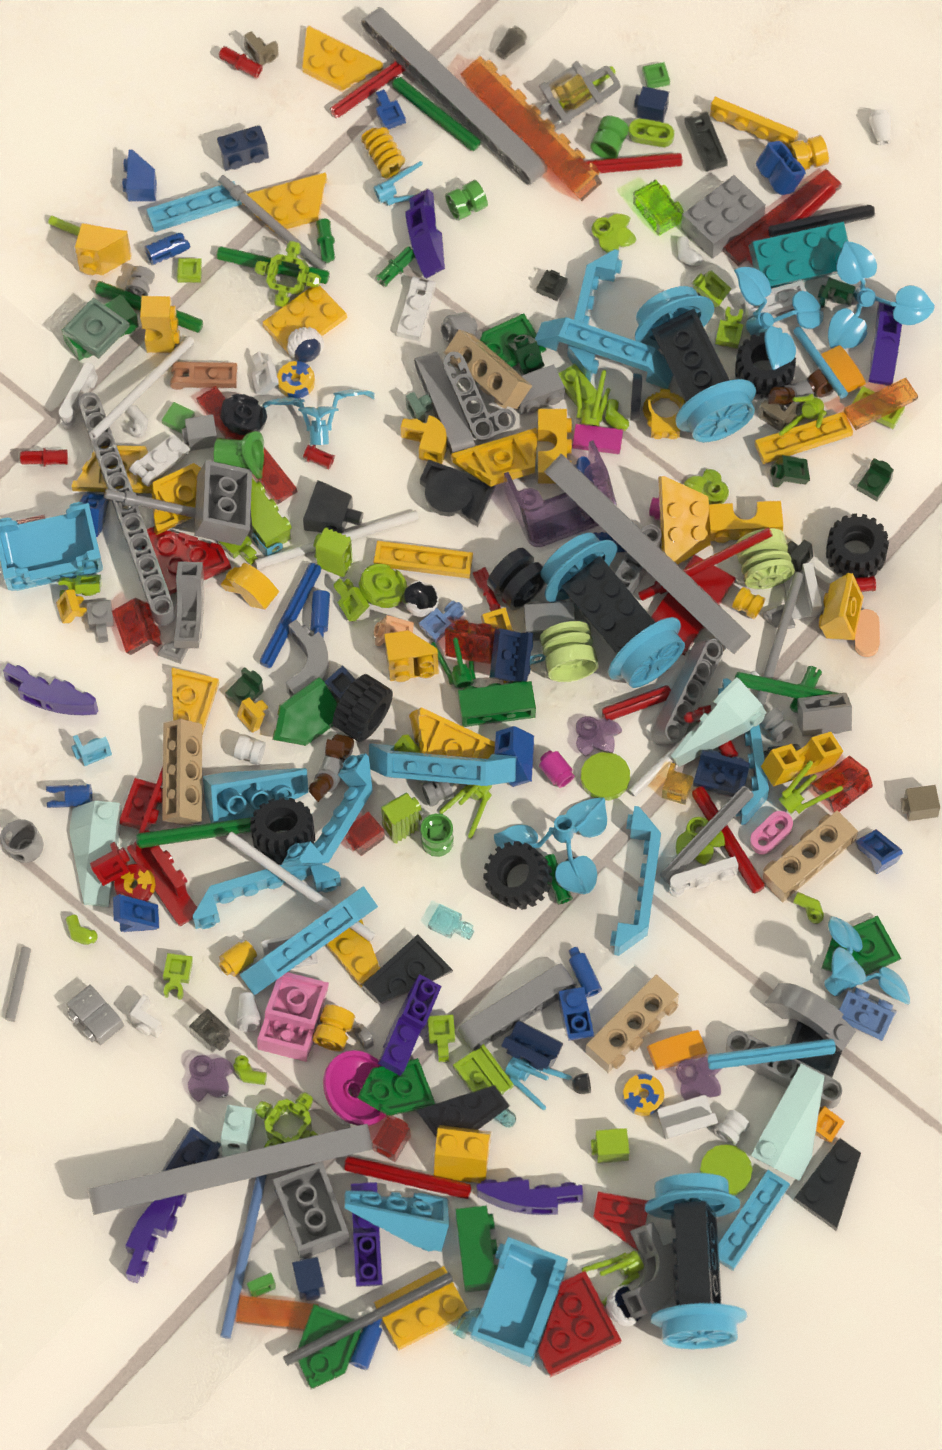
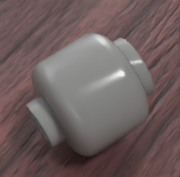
M466 312L448 315L441 324L442 337L450 343L459 329L475 336L477 322Z

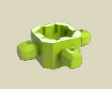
M289 241L285 250L287 256L277 254L271 258L270 265L269 262L259 261L255 266L257 274L267 275L266 282L269 287L279 290L278 294H275L274 302L276 306L284 307L289 303V293L298 295L304 291L305 284L309 287H319L321 277L311 272L308 274L309 266L306 261L297 258L301 252V244L294 241ZM281 261L299 265L300 272L294 288L276 284L277 280L275 279Z
M304 1092L298 1096L295 1103L289 1099L279 1100L274 1108L273 1105L267 1102H259L255 1112L265 1120L267 1138L270 1139L266 1142L264 1148L318 1135L312 1130L310 1113L308 1112L313 1104L312 1096ZM285 1112L288 1114L292 1113L298 1119H302L304 1123L296 1136L293 1135L292 1138L288 1136L286 1138L281 1133L273 1130V1126L277 1123L281 1114L284 1115Z

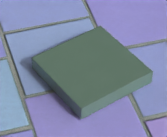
M93 297L62 331L64 335L99 359L130 325L128 321Z

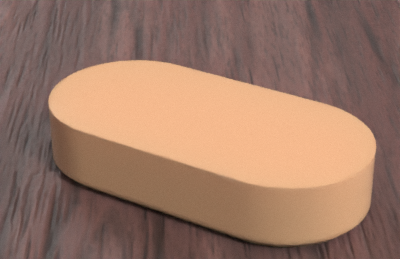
M864 609L860 612L854 647L859 655L871 657L878 652L880 645L879 616L872 610Z

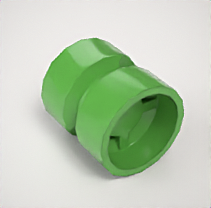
M604 116L590 144L592 152L604 159L617 158L622 148V143L629 132V126L618 117Z
M477 180L464 184L462 190L456 188L445 194L448 208L457 221L470 216L471 211L478 212L488 207L485 192Z
M435 813L427 816L421 823L420 829L422 847L431 856H444L453 847L452 822L443 814Z

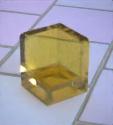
M575 74L565 83L553 85L565 109H577L593 97L580 74Z
M671 763L662 788V798L686 805L694 777L676 772V764Z

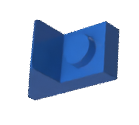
M877 829L855 841L857 848L871 859L876 874L896 864L903 854L901 848Z
M120 894L113 897L114 921L120 923L121 932L159 929L157 904Z

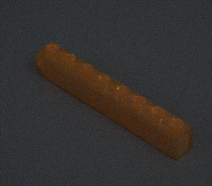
M479 56L460 74L465 83L583 201L602 184L598 176L601 172L593 163L588 165L584 161L586 157L578 148L573 150L569 146L571 142L563 133L558 135L554 131L556 127L548 118L543 120L540 117L541 111L533 103L529 105L525 101L527 97L520 89L515 91L511 87L512 82L505 74L500 76L496 72L498 68L490 59L485 61Z

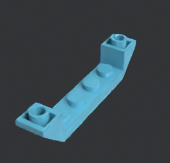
M614 249L587 265L574 320L589 325L590 316H587L588 310H593L595 296H592V292L598 289L599 279L614 282L616 273H621L623 260L619 259V250ZM568 345L567 357L572 364L578 366L591 382L592 374H597L599 360H595L596 354Z
M567 317L542 322L535 338L538 345L554 351L557 350L559 343L562 342L646 371L647 377L645 382L665 389L669 388L673 378V373L665 357L657 348Z
M728 678L723 679L722 688H718V695L732 682ZM760 725L753 726L744 733L745 746H750L751 754H747V761L750 763L749 769H753L754 777H751V789L754 796L736 814V817L740 816L741 825H746L768 799V779L761 768L765 759Z
M369 744L370 770L386 777L480 786L509 783L516 780V756L492 754L488 759L394 751V745Z
M366 753L356 756L351 755L343 762L344 766L338 775L349 789L344 793L342 802L334 809L332 818L322 828V834L314 844L311 841L301 844L296 843L288 849V855L282 862L285 867L315 866L329 863L373 792L369 756Z
M634 806L633 815L628 814L626 829L631 830V839L645 840L643 855H648L647 863H642L640 878L645 879L644 887L639 886L637 901L641 902V909L635 910L634 924L618 922L617 931H612L610 946H615L614 955L618 956L648 936L661 832L639 806Z
M323 864L294 867L280 865L301 881L311 875L317 892L323 891L328 893L341 886L339 872ZM268 869L211 885L193 914L195 928L209 929L220 922L216 903L226 904L232 902L236 897L243 895L247 897L253 896L260 890L266 888L276 889L286 882Z
M363 886L241 973L240 977L255 996L375 910L378 905Z

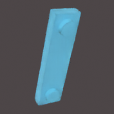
M220 185L148 208L146 211L155 233L242 205V202L232 198L230 192Z
M767 1170L718 1244L719 1262L734 1271L790 1187V1183Z

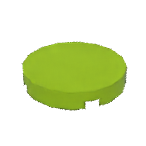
M373 564L368 566L360 577V592L367 601L381 608L398 606L402 602V594L407 588L406 579L397 569L394 571L389 565Z
M600 752L592 755L585 761L581 769L582 786L593 798H605V800L610 801L620 797L629 786L630 769L628 764L622 757L612 752Z
M728 1144L718 1145L710 1149L703 1157L700 1173L715 1174L726 1178L729 1184V1194L736 1196L744 1191L750 1183L752 1175L751 1160L737 1146Z

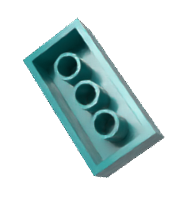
M844 222L753 241L749 245L753 268L761 271L767 277L771 289L798 281L804 282L838 274L837 260L844 242L848 241Z

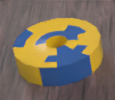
M289 362L281 367L277 375L278 388L287 397L303 398L314 389V371L304 362ZM294 378H299V379H300V380L297 381V382L292 381Z
M637 1074L625 1084L623 1090L624 1104L633 1114L639 1116L652 1115L663 1104L664 1088L661 1082L654 1076ZM646 1092L648 1097L641 1098L639 1093Z

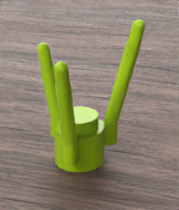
M606 370L601 372L594 406L585 405V409L582 408L579 377H574L577 402L576 418L581 419L582 425L599 427L600 422H602V415L611 390L606 388L600 404Z
M813 394L794 397V402H805L801 408L802 414L779 432V435L782 436L805 417L808 419L817 418L816 427L820 428L823 417L827 414L824 410L823 401L820 398L814 397Z
M809 761L789 787L781 793L782 796L778 800L790 814L795 811L800 814L806 808L842 791L843 787L839 786L802 804L801 802L805 799L800 793L817 778V775L813 774L798 789L795 788L813 765V761Z
M466 784L454 798L439 810V813L443 814L460 798L459 805H463L469 797L476 801L482 799L468 834V838L471 839L477 829L487 801L492 796L489 792L492 785Z
M633 1250L628 1254L625 1252L617 1257L583 1267L582 1272L615 1264L600 1271V1275L604 1276L619 1269L623 1276H629L619 1285L620 1287L621 1285H629L632 1281L640 1278L638 1272L644 1269V1265L638 1253ZM607 1297L602 1301L604 1307L607 1305Z

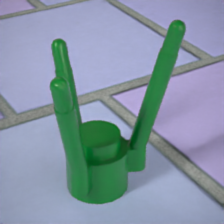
M453 638L458 665L453 667L452 672L435 642H432L431 645L437 648L438 660L448 677L449 684H454V687L457 689L473 685V680L476 679L474 672V641H469L468 668L467 664H463L458 639Z

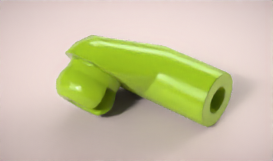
M609 399L607 401L606 422L614 429L627 430L629 420L618 412L619 401Z
M798 892L793 903L805 908L810 922L814 924L822 922L824 912L820 901Z
M77 915L66 917L65 920L73 941L84 945L97 941V932L93 929L89 930L88 928L81 927Z
M239 1055L235 1058L233 1064L234 1071L241 1081L266 1085L267 1072L254 1071L248 1062L249 1059L244 1055Z

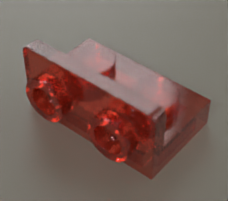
M135 597L112 610L126 653L132 655L150 644L156 647L162 645L159 637L161 636L160 629L154 623L147 602Z
M465 619L455 620L445 629V656L456 658L453 638H457L462 659L491 664L495 629L499 628L492 627L488 623L475 624L469 623Z
M849 755L813 782L812 787L819 795L839 786L843 787L842 791L825 799L829 802L834 813L837 810L840 812L873 787V783L868 769Z

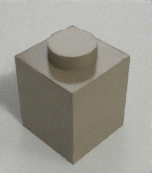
M936 785L905 790L904 798H901V809L903 813H907L908 821L936 818L939 815L941 807Z

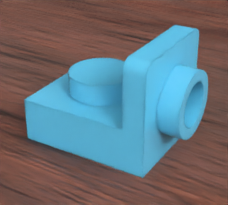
M78 735L73 736L75 745L71 746L76 760L81 758L84 766L112 755L106 736L92 739L84 746H82Z

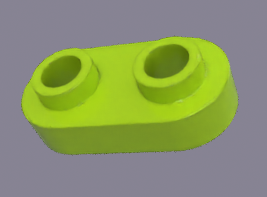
M635 119L629 125V137L636 143L667 147L674 141V129L667 123Z

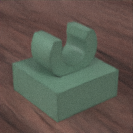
M415 392L406 395V408L412 418L418 419L423 423L426 422L425 413L433 409L431 406L432 400L429 395H424L419 399Z

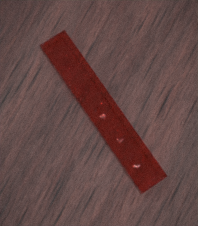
M825 169L723 247V252L735 264L740 266L750 255L749 245L753 241L769 237V226L784 223L826 183L832 184L836 192L841 188L842 183Z
M216 386L196 398L197 403L207 415L213 414L215 426L226 439L242 440L245 435L232 432L221 421L219 411L223 400L226 398ZM264 447L262 479L258 480L274 501L279 504L297 493V488Z

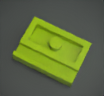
M484 1044L476 1051L471 1052L453 1064L454 1070L471 1092L496 1085L503 1095L504 1092L514 1087L512 1081Z

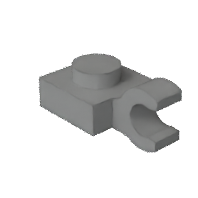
M111 600L86 603L89 628H96L98 643L108 642L107 627L114 626Z

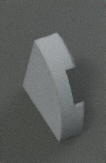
M785 604L763 612L764 619L773 627L778 628ZM792 617L788 629L795 628V622Z
M174 641L164 644L158 651V655L181 664L189 648H174Z
M362 1023L353 1028L355 1036L364 1049L367 1050L374 1046L372 1035Z

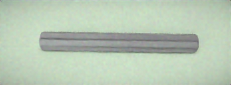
M742 786L660 873V877L670 884L671 877L682 873L753 798V792L746 786Z

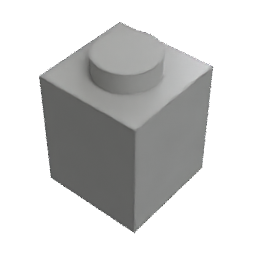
M213 414L185 419L186 428L182 429L184 443L189 442L190 451L213 448L217 439Z

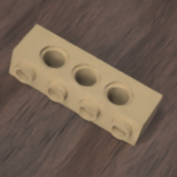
M459 329L444 351L446 355L450 352L462 354L474 382L480 384L479 389L490 396H494V402L502 408H507L508 406L517 409L532 387L527 380L469 332ZM450 357V363L458 368V364L461 362L460 359L455 360L454 357Z
M184 719L163 723L162 821L181 825L202 821V724Z
M838 810L832 815H825L819 821L817 828L813 831L811 829L807 830L801 836V841L798 844L788 846L778 861L772 860L763 869L762 881L782 902L787 900L856 841L858 830ZM829 836L833 841L824 842L821 837ZM809 851L814 854V857L807 858L802 853ZM792 867L796 872L787 873L784 868Z
M656 974L586 1044V1054L607 1073L613 1068L618 1069L625 1062V1056L631 1050L635 1052L644 1042L643 1037L648 1032L653 1034L661 1025L660 1020L665 1015L670 1016L679 1006L677 1004L679 994ZM654 1004L658 1009L656 1011H648L645 1006ZM635 1021L641 1026L638 1029H631L627 1024ZM619 1039L623 1042V1045L614 1047L610 1044V1041Z

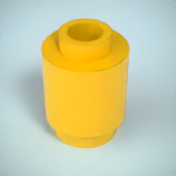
M248 941L238 942L219 956L221 962L218 965L227 976L230 974L235 977L254 962L257 953Z

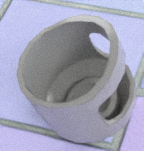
M26 819L12 821L1 831V844L14 860L20 863H30L41 855L44 847L43 839L32 822ZM9 831H11L12 837L9 841V845L7 846L5 842L6 834Z

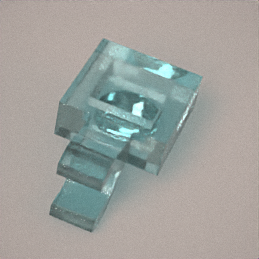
M441 904L438 905L428 923V929L450 939L456 933L470 940L475 932L472 930L474 927L472 924L461 921V913Z

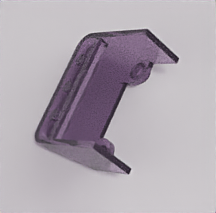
M592 440L589 442L588 458L591 464L585 469L584 475L617 506L608 470ZM509 472L504 473V492L530 545L543 547L599 526L568 494L563 493L543 501L540 493L533 488L517 491Z

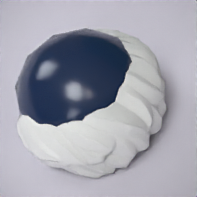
M302 327L295 329L289 335L287 351L292 358L300 362H311L323 351V337L316 329Z
M628 1285L617 1286L607 1297V1311L610 1317L621 1326H632L642 1318V1316L635 1319L631 1317L622 1297V1294L632 1290Z

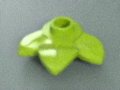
M613 214L609 218L601 217L592 224L591 231L593 236L599 239L600 247L607 253L614 249L619 250V246L627 247L636 242L635 235L626 227L630 222V217L627 215Z
M706 469L703 477L692 476L684 482L685 486L708 496L709 504H722L729 495L728 486L722 482L720 473L713 469Z
M694 817L688 822L686 831L677 838V855L698 834L695 833L696 828L704 827L709 822L706 818ZM722 831L695 858L697 862L706 865L713 857L714 847L725 845Z

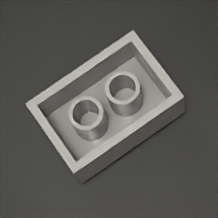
M733 175L682 214L681 229L713 259L764 220L766 204Z
M208 460L204 462L197 475L194 536L242 545L250 531L252 472L250 469Z
M323 1162L273 1179L274 1188L300 1260L350 1242L348 1229Z

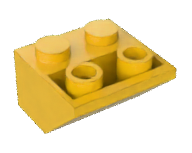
M409 630L384 634L390 681L405 682L410 678H430L439 674L437 648Z

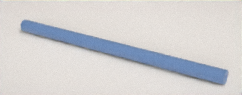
M267 1174L256 1177L220 1335L226 1339H230L232 1335Z

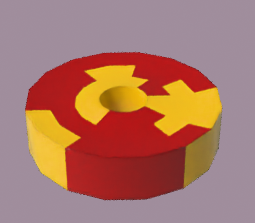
M128 865L130 872L114 882L116 894L148 901L155 889V878L152 872L142 865ZM137 881V886L132 888V883Z

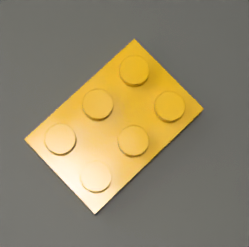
M319 285V287H310L264 320L262 324L264 329L288 353V338L295 329L311 327L323 336L347 319V313Z
M442 1266L375 1301L374 1306L377 1309L448 1272ZM452 1282L383 1317L382 1321L399 1351L468 1315L469 1311Z

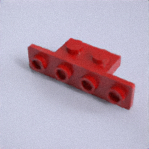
M163 766L157 783L134 778L119 820L120 825L137 829L139 833L151 832L149 831L151 824H156L158 819V804L163 802ZM136 843V852L141 853L143 848L137 846Z
M136 842L129 845L127 851L134 862L152 872L155 878L154 891L178 926H183L191 921L197 906L187 893L185 883L188 881L184 873L180 869L176 871L173 867L174 860L167 850L162 851L160 846L145 847L139 853L136 852Z

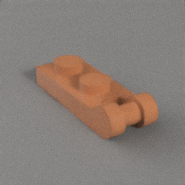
M175 362L171 366L173 377L170 381V387L172 389L237 388V363ZM189 373V377H183V374Z

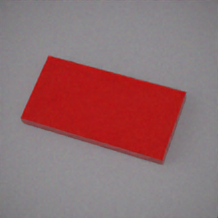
M694 554L684 569L704 559ZM712 566L691 577L719 605L736 581V577L716 566ZM668 592L651 618L655 622L670 617L677 618L680 621L681 627L678 636L685 643V648L682 652L685 656L704 626Z

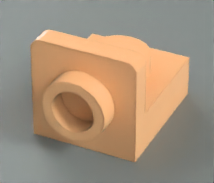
M387 615L375 625V645L381 646L384 644V634L407 630L413 633L414 623Z

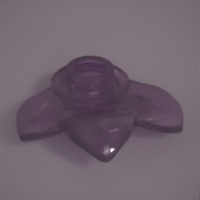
M591 716L582 717L576 723V733L579 735L576 741L577 749L585 757L590 755L594 749L606 753H614L615 741L613 736L620 734L622 728L611 719L597 720ZM587 725H588V726H591L592 728L587 729V728H585L584 726H587Z
M206 1055L194 1057L189 1064L191 1077L188 1081V1089L193 1099L200 1102L207 1093L217 1098L227 1097L229 1084L226 1076L234 1072L232 1063L221 1057L211 1059ZM201 1065L207 1067L204 1072H199L197 1069Z
M702 1057L697 1061L692 1059L681 1061L676 1067L675 1074L681 1083L680 1093L683 1099L686 1101L700 1095H706L710 1098L720 1096L721 1086L715 1075L721 1069H709L707 1057ZM687 1067H690L693 1070V1075L691 1077H688L685 1074V1069Z

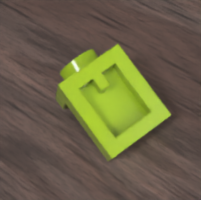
M712 270L704 275L700 273L692 282L696 292L709 298L715 308L722 303L732 289Z

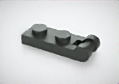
M708 112L700 113V116L694 118L692 116L685 117V126L691 135L705 172L727 166L728 160Z

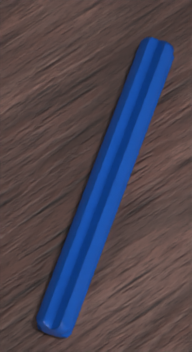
M315 563L308 565L260 658V664L263 667L271 668L289 635L288 625L299 616L321 573L319 565Z

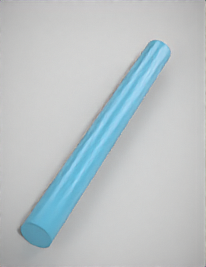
M800 326L796 327L793 331L795 336L841 399L845 398L848 395L847 390Z

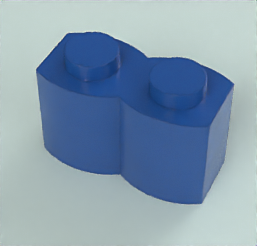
M781 141L769 142L756 161L760 174L769 179L773 190L780 195L794 193L806 174L803 166L792 157L790 150Z

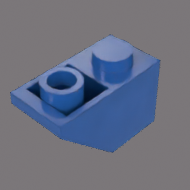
M128 149V159H124L123 163L124 173H127V178H123V192H127L128 201H156L157 178L155 169L133 149Z
M516 726L496 731L495 754L516 756L515 782H509L510 786L515 787L531 782L534 735Z
M584 987L559 991L558 1002L568 1040L593 1037L594 1032Z

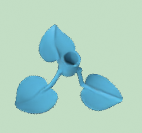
M845 241L837 260V273L840 279L848 284H856L861 281L860 287L855 291L854 295L858 304L856 305L855 315L848 308H843L833 315L828 328L829 345L831 348L841 345L844 349L853 348L861 344L867 335V324L858 317L862 306L870 307L875 301L894 306L893 317L903 325H915L924 321L932 314L935 305L925 291L914 285L901 288L896 294V302L876 296L872 289L865 286V278H870L876 273L877 262L875 257L862 245Z
M752 267L737 268L734 272L737 275L739 288L744 299L751 305H760L753 312L754 317L747 320V331L750 335L756 334V336L765 332L767 355L772 370H776L794 359L796 347L788 333H782V328H776L772 325L777 321L797 314V321L801 327L813 329L823 321V311L819 302L812 294L806 291H799L792 298V305L795 310L773 318L770 313L761 312L767 304L765 297L771 294V286L767 277L761 271Z
M357 389L334 392L333 395L335 397L332 407H304V399L293 397L272 399L264 402L262 407L266 408L270 405H294L299 407L298 411L302 412L306 423V431H309L310 445L329 444V430H332L334 414L336 411H339V408H336L338 401L345 397L366 395L375 399V393ZM330 413L327 424L326 420H320L326 414ZM307 414L315 417L316 420H311L310 424Z
M605 798L589 799L572 806L566 815H560L555 819L554 827H549V831L540 842H538L537 832L528 825H514L500 833L494 834L495 844L497 847L504 848V843L510 842L513 845L514 841H520L522 844L524 842L528 843L536 849L542 847L549 837L553 835L557 841L566 843L569 860L561 862L556 868L555 877L558 884L570 892L584 895L589 894L596 885L597 869L594 862L587 856H579L573 859L571 839L573 834L578 831L582 836L588 838L596 837L604 832L607 826Z
M831 916L828 922L830 934L839 945L847 948V950L837 948L834 951L832 975L824 981L826 989L832 995L839 996L848 987L853 989L864 982L878 979L880 987L888 995L909 1005L910 996L906 984L895 971L882 967L879 973L869 976L865 975L863 968L852 956L853 950L857 952L862 950V940L858 932L846 921Z

